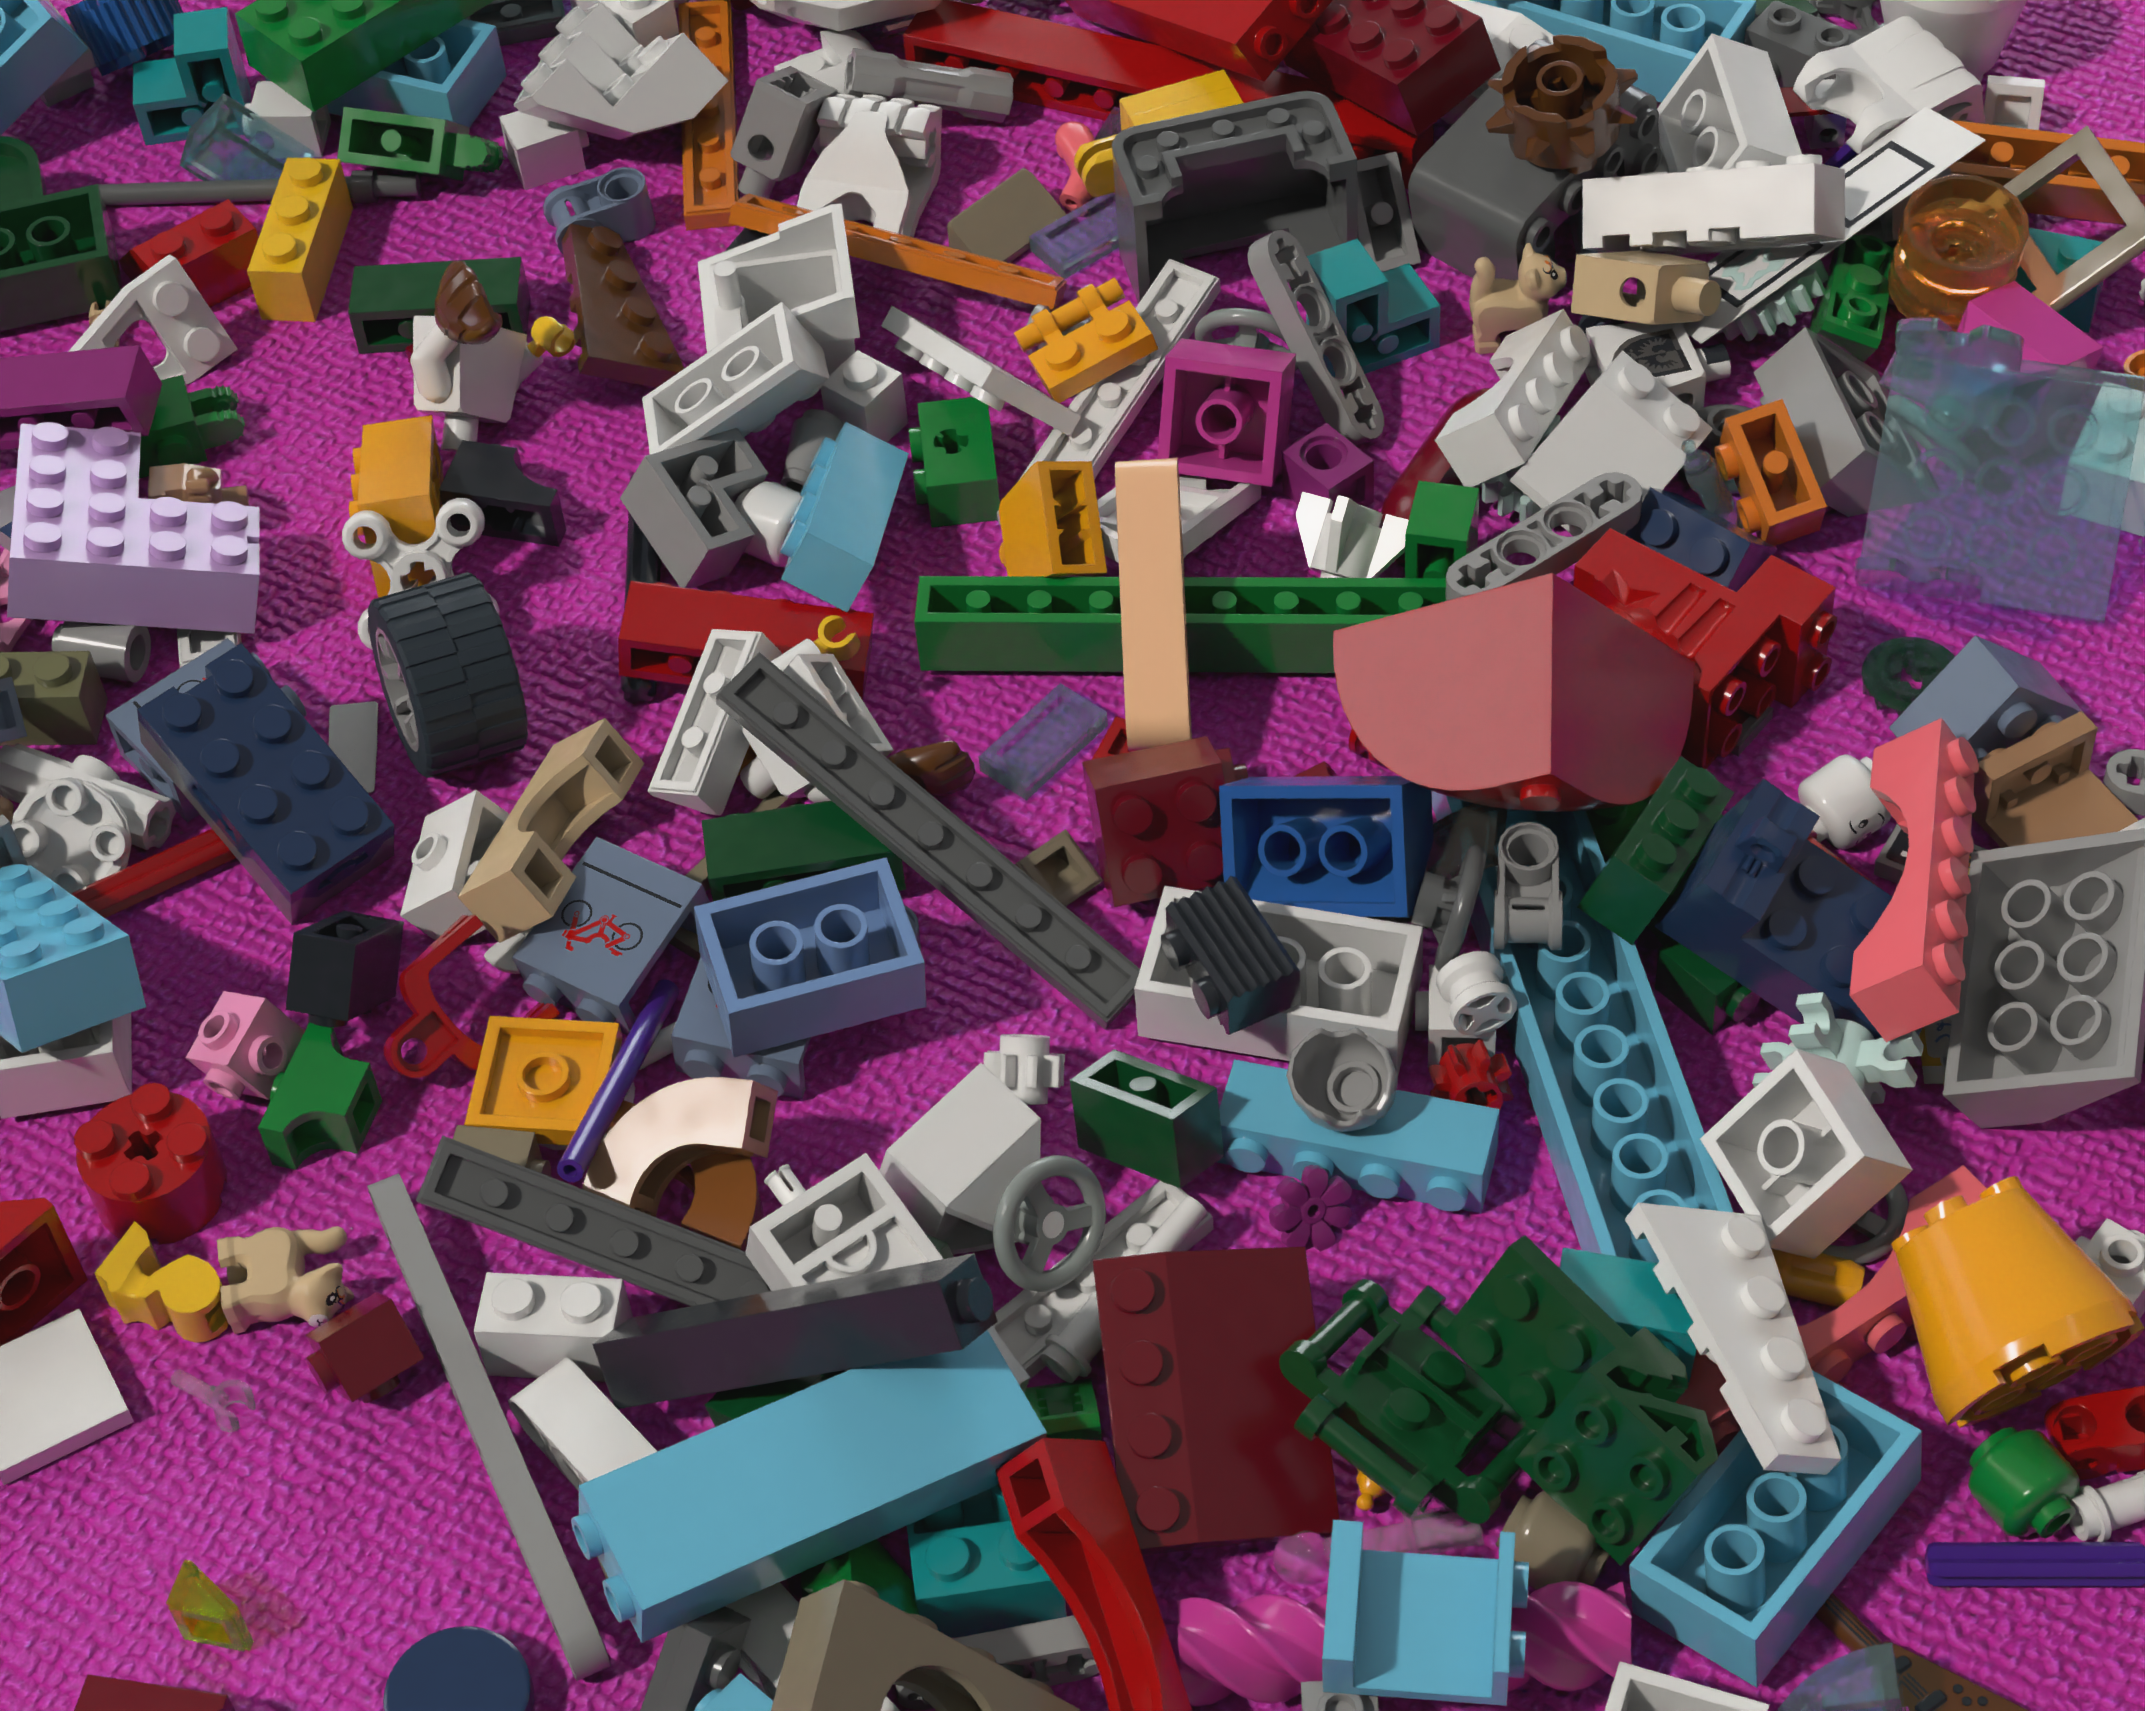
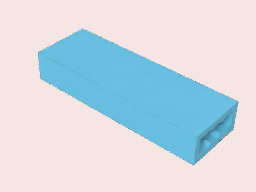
M987 1330L963 1350L850 1369L580 1484L579 1515L571 1518V1524L584 1556L588 1560L598 1556L608 1576L607 1579L603 1580V1589L615 1618L620 1623L630 1619L641 1643L999 1485L995 1470L1040 1439L1046 1438L1047 1432Z

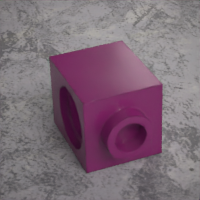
M1325 423L1308 435L1297 438L1289 447L1282 451L1283 493L1297 505H1299L1302 492L1331 499L1334 502L1330 513H1333L1338 495L1350 498L1358 505L1367 507L1374 502V460L1328 423Z

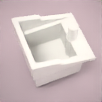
M842 203L828 205L778 224V232L698 261L707 353L780 302L786 305L823 348L829 375L855 353L854 338H860Z

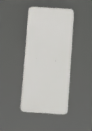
M363 702L333 705L330 707L329 747L368 793H371L375 789L378 703Z

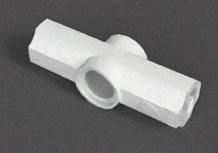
M19 743L14 746L5 744L0 749L1 796L21 803L27 793L46 781L68 777L95 783L115 798L127 817L132 845L145 850L151 847L160 848L170 836L172 821L176 814L172 799L121 781L114 770L103 761L93 756L80 755L71 763Z

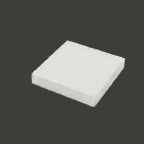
M80 1309L0 1346V1479L3 1485L134 1422Z

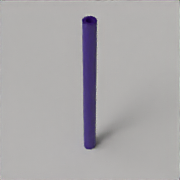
M667 979L659 980L652 989L557 1165V1172L565 1181L577 1182L582 1179L679 996V989L674 982Z

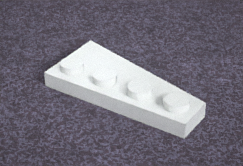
M893 306L881 325L900 337L895 348L918 360L920 364L940 374L947 381L969 392L974 398L998 411H1001L1005 402L1068 436H1071L1081 418V415L1052 400L1046 394L1027 385L963 345Z

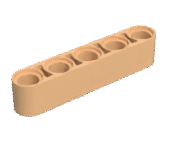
M1177 458L1115 462L1125 720L1128 752L1192 739L1181 499Z

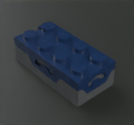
M240 643L205 665L206 679L185 693H179L173 686L138 708L140 739L142 745L293 925L394 856V823L245 646Z

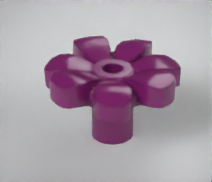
M1309 1165L1302 1172V1183L1287 1177L1277 1186L1276 1191L1281 1196L1283 1204H1279L1270 1210L1269 1220L1276 1230L1283 1232L1281 1241L1287 1247H1304L1309 1240L1311 1245L1321 1252L1335 1244L1336 1238L1330 1228L1331 1225L1344 1228L1349 1223L1352 1210L1343 1202L1351 1197L1352 1189L1347 1181L1340 1176H1333L1328 1180V1174L1324 1168L1318 1165Z

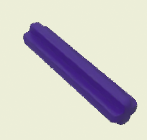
M1932 1542L1928 1544L1926 1549L1925 1571L1928 1583L1933 1586H2142L2145 1584V1545L2140 1542Z

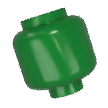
M2007 1427L1992 1434L1972 1454L1969 1463L1973 1469L1968 1480V1487L1975 1500L2006 1535L2022 1538L2038 1533L2042 1538H2048L2062 1530L2074 1517L2076 1509L2070 1502L2072 1498L2077 1496L2080 1479L2072 1465L2042 1432L2029 1429L2018 1432L2013 1427Z

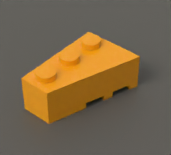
M432 415L363 425L361 447L353 448L352 451L355 474H351V488L354 501H349L350 517L363 510L375 511L385 517L389 522L392 532L399 540L408 544H419L427 541L435 531L436 516L443 506L439 494V488L444 479L443 465ZM368 526L358 527L357 535L364 536L366 544L376 543L377 536L372 528ZM370 560L378 598L387 596L390 591L388 573L380 564ZM416 562L407 576L410 581L418 579V586L428 584L432 577L435 576V572L433 569L425 571L424 562Z

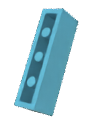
M848 422L844 423L835 441L825 436L811 463L810 469L812 470L800 494L802 498L790 522L792 527L780 550V553L789 557L781 580L848 612L874 566L909 453Z
M1234 1059L1219 1108L1224 1157L1218 1160L1217 1163L1231 1165L1243 1172L1256 1173L1263 1171L1294 1177L1302 1181V1172L1306 1166L1318 1165L1326 1170L1328 1180L1333 1176H1340L1347 1181L1351 1189L1364 1191L1373 1197L1403 1198L1428 1203L1444 1211L1465 1210L1482 1213L1498 1149L1499 1109L1396 1090L1394 1104L1386 1115L1377 1120L1374 1125L1356 1131H1333L1312 1122L1296 1104L1286 1076L1288 1069Z

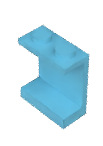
M1333 1520L1322 1654L1323 1692L1507 1706L1508 1677L1524 1678L1526 1632L1511 1631L1512 1607L1527 1608L1529 1562L1514 1561L1515 1532L1500 1531L1499 1559L1363 1550V1522Z

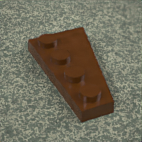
M570 223L561 242L567 282L573 284L574 288L569 302L571 312L576 313L578 318V324L574 329L575 345L582 347V354L578 360L579 374L659 387L685 369L619 233L603 226L591 228Z

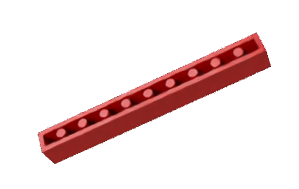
M942 0L935 9L917 13L903 34L905 57L908 61L958 69L977 67L1008 72L1014 79L1013 100L1117 124H1121L1119 99L1223 69L1243 103L1294 92H1318L1328 97L1333 103L1357 160L1397 151L1405 189H1408L1409 180L1416 164L1434 145V124L1422 134L1416 136L1310 78L1273 71L1263 82L1163 46L963 2Z

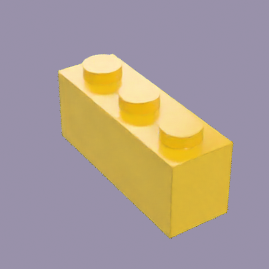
M287 157L247 269L261 320L316 322L353 211L340 159Z

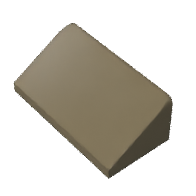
M1022 168L949 221L947 225L949 247L1011 263L1067 221V214L1038 179L1026 168Z

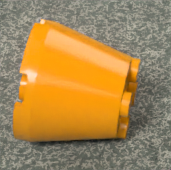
M2017 1176L2006 1178L1990 1186L1979 1195L1981 1200L1967 1205L1962 1195L1945 1200L1924 1214L1928 1225L1915 1228L1891 1243L1899 1264L1933 1400L1947 1425L1956 1421L1959 1428L1970 1426L2041 1397L2042 1390L2069 1378L2082 1367L2084 1371H2087L2103 1363L2132 1343L2145 1329L2131 1300L2024 1189Z

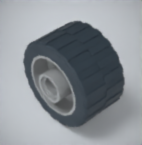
M467 572L371 601L368 607V627L381 686L400 740L410 761L422 776L430 778L524 748L528 739V720L518 670L503 624L493 605V601L482 582L475 575Z

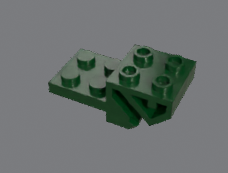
M1526 1235L1507 1248L1440 1336L1537 1432L1514 1461L1556 1503L1586 1524L1591 1534L1596 1538V1542L1620 1566L1648 1542L1719 1459L1706 1411L1676 1403L1689 1387L1685 1364L1646 1327L1630 1337Z

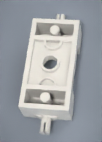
M867 1153L807 1191L791 1171L789 1164L779 1167L778 1173L776 1170L770 1173L764 1180V1183L769 1186L782 1204V1207L750 1226L746 1256L771 1291L943 1259ZM990 1327L988 1329L989 1334L1021 1389L1025 1392L1030 1379L1029 1375L994 1327Z

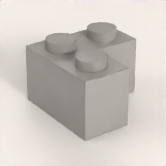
M734 428L645 456L620 499L679 587L691 589L729 576L755 535L734 503L743 491L762 483L769 473L738 428Z

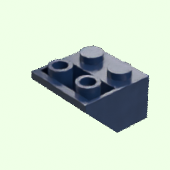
M1652 487L1649 488L1642 502L1639 522L1632 529L1628 530L1625 535L1735 592L1748 581L1770 555L1774 556L1777 550L1771 544L1680 494Z

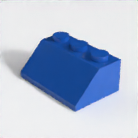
M1401 776L1248 777L1219 786L1224 883L1230 876L1237 877L1252 900L1359 917H1410L1413 915L1434 841L1431 790L1410 782Z

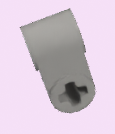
M1532 822L1517 823L1509 827L1502 834L1498 845L1497 890H1494L1493 948L1504 949L1507 943L1548 944L1550 950H1561L1563 899L1562 891H1559V845L1557 837L1549 828L1541 824Z

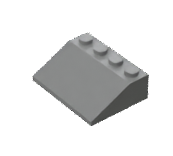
M2145 828L1972 852L1969 871L1971 892L1967 895L1965 916L1968 924V935L1964 937L1963 963L1966 976L1961 981L1959 1013L1952 1015L1943 1096L1980 1128L2044 1123L2141 1083L2145 1043Z

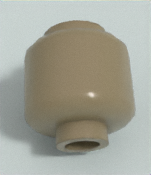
M1545 1491L1537 1494L1533 1500L1523 1495L1501 1531L1515 1532L1514 1561L1529 1562L1528 1585L1536 1590L1548 1584L1562 1581L1581 1582L1594 1586L1610 1556L1596 1542V1538L1591 1534L1587 1525L1556 1503ZM1500 1536L1496 1542L1497 1547H1499Z

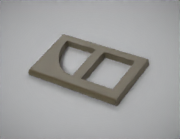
M2086 126L1895 264L1894 272L1946 350L1949 351L1968 301L1954 297L1938 287L1925 272L1929 267L1992 223L2037 289L2032 294L2058 313L2145 251V206L2092 130ZM2081 159L2127 226L2057 274L2012 208Z

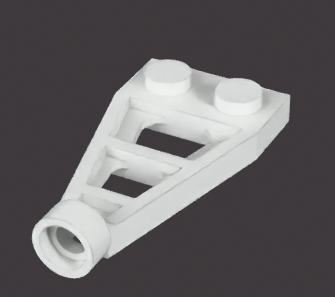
M168 255L124 286L68 352L112 348L133 322L145 320L166 348V356L163 362L153 367L160 380L183 375L185 383L189 384L235 352L237 347L175 257Z

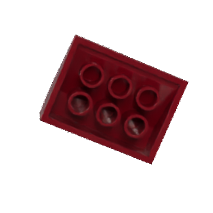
M1305 1246L1171 1251L1093 1260L1116 1476L1142 1556L1332 1534L1333 1520H1340L1331 1448L1318 1437L1310 1441L1294 1429L1297 1419L1312 1400L1283 1376L1279 1366L1280 1356L1295 1341L1308 1340L1316 1332Z

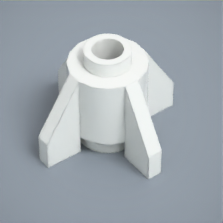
M1302 492L1296 518L1309 569L1320 573V578H1377L1405 552L1407 519L1386 514L1383 526L1380 528L1383 514L1376 510L1358 505L1350 498L1338 495L1333 513H1330L1334 501Z

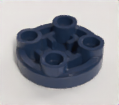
M459 1626L443 1629L422 1638L399 1658L386 1682L383 1705L384 1711H532L534 1706V1687L522 1654L508 1639L485 1628Z

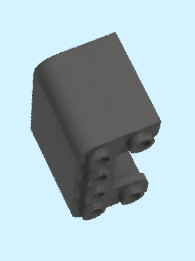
M1540 39L1533 42L1530 46L1535 44L1546 46L1551 45V43ZM1631 85L1620 96V103L1623 109L1637 117L1636 123L1621 124L1618 139L1603 156L1597 158V164L1593 169L1580 174H1572L1566 169L1539 167L1527 160L1518 159L1510 148L1508 134L1488 132L1485 123L1504 106L1503 95L1489 87L1421 157L1411 174L1408 184V195L1418 249L1471 278L1476 274L1474 268L1476 260L1481 257H1487L1496 268L1495 278L1518 280V269L1526 243H1531L1536 253L1548 255L1558 265L1555 259L1554 231L1569 215H1575L1582 209L1583 179L1612 177L1615 173H1617L1618 177L1635 176L1641 173L1655 172L1662 152L1659 142V112L1657 111L1655 96Z
M1312 91L1294 92L1137 125L1122 130L1115 136L1112 142L1119 253L1138 304L1169 259L1185 264L1184 258L1250 245L1276 230H1284L1293 235L1303 248L1306 256L1358 239L1357 157L1333 103L1321 93Z

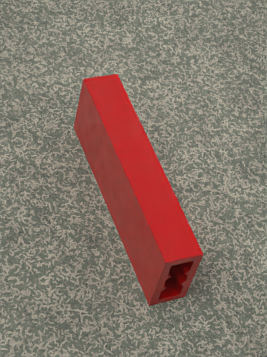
M1333 0L1065 1L1078 17L1264 82Z

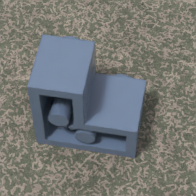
M1975 635L1889 728L1898 738L1942 718L1956 738L1964 737L1970 743L1979 763L1991 751L2012 746L2032 736L2041 726L2049 722L2058 723L2082 710L2040 662Z

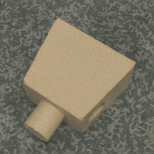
M1648 250L1576 254L1571 313L1653 325L1698 322L1704 316H1711L1716 312L1721 301V289L1716 281L1709 280L1710 268L1705 261ZM1632 277L1638 278L1636 294L1623 292V286L1628 279Z

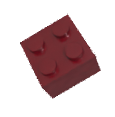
M1207 736L1082 762L1101 878L1114 907L1161 898L1164 886L1198 890L1207 886L1213 887L1218 881L1224 882L1219 786L1224 785L1225 781L1222 762Z

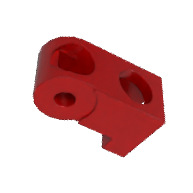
M2145 1385L2069 1398L2054 1404L2046 1411L2044 1422L2048 1439L2076 1470L2080 1480L2100 1477L2110 1471H2117L2119 1473L2145 1469Z

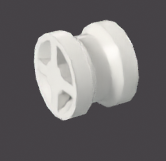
M1473 951L1450 960L1441 968L1436 977V986L1440 995L1446 1002L1452 1004L1449 1012L1451 1021L1456 1030L1465 1035H1481L1491 1032L1509 1021L1517 1010V1000L1513 991L1508 985L1501 983L1503 980V969L1499 960L1494 954L1487 951Z

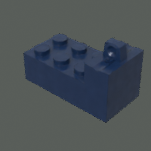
M1762 779L1714 824L1654 927L1800 1024H1804V1019L1796 1006L1798 995L1824 992L1831 1003L1835 1019H1846L1856 1022L1868 1029L1873 1035L1874 1040L1879 1039L1882 1036L1849 994L1854 951L1873 929L1893 896L1808 841L1807 838L1820 816L1803 804L1790 799L1782 790ZM1923 1027L1915 1030L1918 1036L1920 1035Z

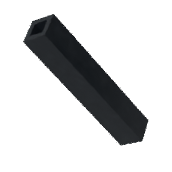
M973 1253L631 1317L592 1345L614 1406L617 1409L963 1350L997 1323L998 1320L993 1309L991 1289L983 1279L975 1254Z

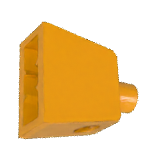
M1092 461L1035 462L1000 501L999 516L1003 542L999 547V557L1002 564L1007 568V576L1099 577L1105 575L1107 568Z

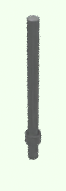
M353 170L351 176H345L349 195L354 203H377L379 197L420 196L421 194L419 174L378 175L376 170ZM280 178L99 184L105 206L224 202L228 199L231 202L272 201Z

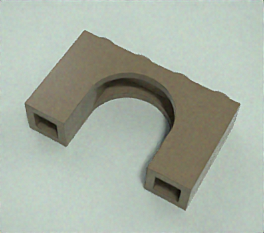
M846 1579L800 1599L771 1711H881L884 1699L894 1684L914 1691L923 1697L936 1711H1080L1077 1707L1055 1696L1052 1688L1038 1680L1023 1678L997 1664L995 1657L991 1653L959 1643L938 1631L937 1625L930 1619L916 1614H907L880 1599L878 1593L872 1587L861 1582L848 1581Z

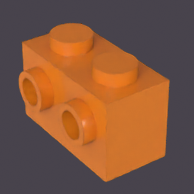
M1783 399L1725 418L1719 442L1720 445L1714 449L1715 457L1723 478L1726 481L1734 479L1742 498L1736 501V506L1744 530L1751 534L1756 533L1758 538L1772 546L1820 531L1827 505Z

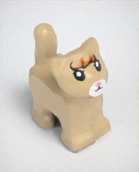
M1526 243L1518 269V280L1495 278L1496 268L1492 261L1487 257L1478 258L1474 264L1476 274L1472 280L1469 296L1475 352L1478 354L1495 353L1501 344L1500 334L1506 331L1520 330L1547 317L1549 299L1563 289L1567 283L1565 268L1556 265L1548 255L1536 253L1531 243Z
M339 1226L323 1231L315 1229L290 1231L282 1227H272L245 1238L236 1236L217 1239L218 1261L221 1268L227 1267L229 1285L220 1287L221 1304L228 1324H230L234 1334L246 1332L250 1324L279 1322L292 1316L304 1319L312 1327H319L338 1314L344 1308L345 1303L354 1298L353 1292L344 1286L342 1282V1265L340 1263H331L304 1274V1256L307 1254H329L340 1249L347 1241L345 1230Z

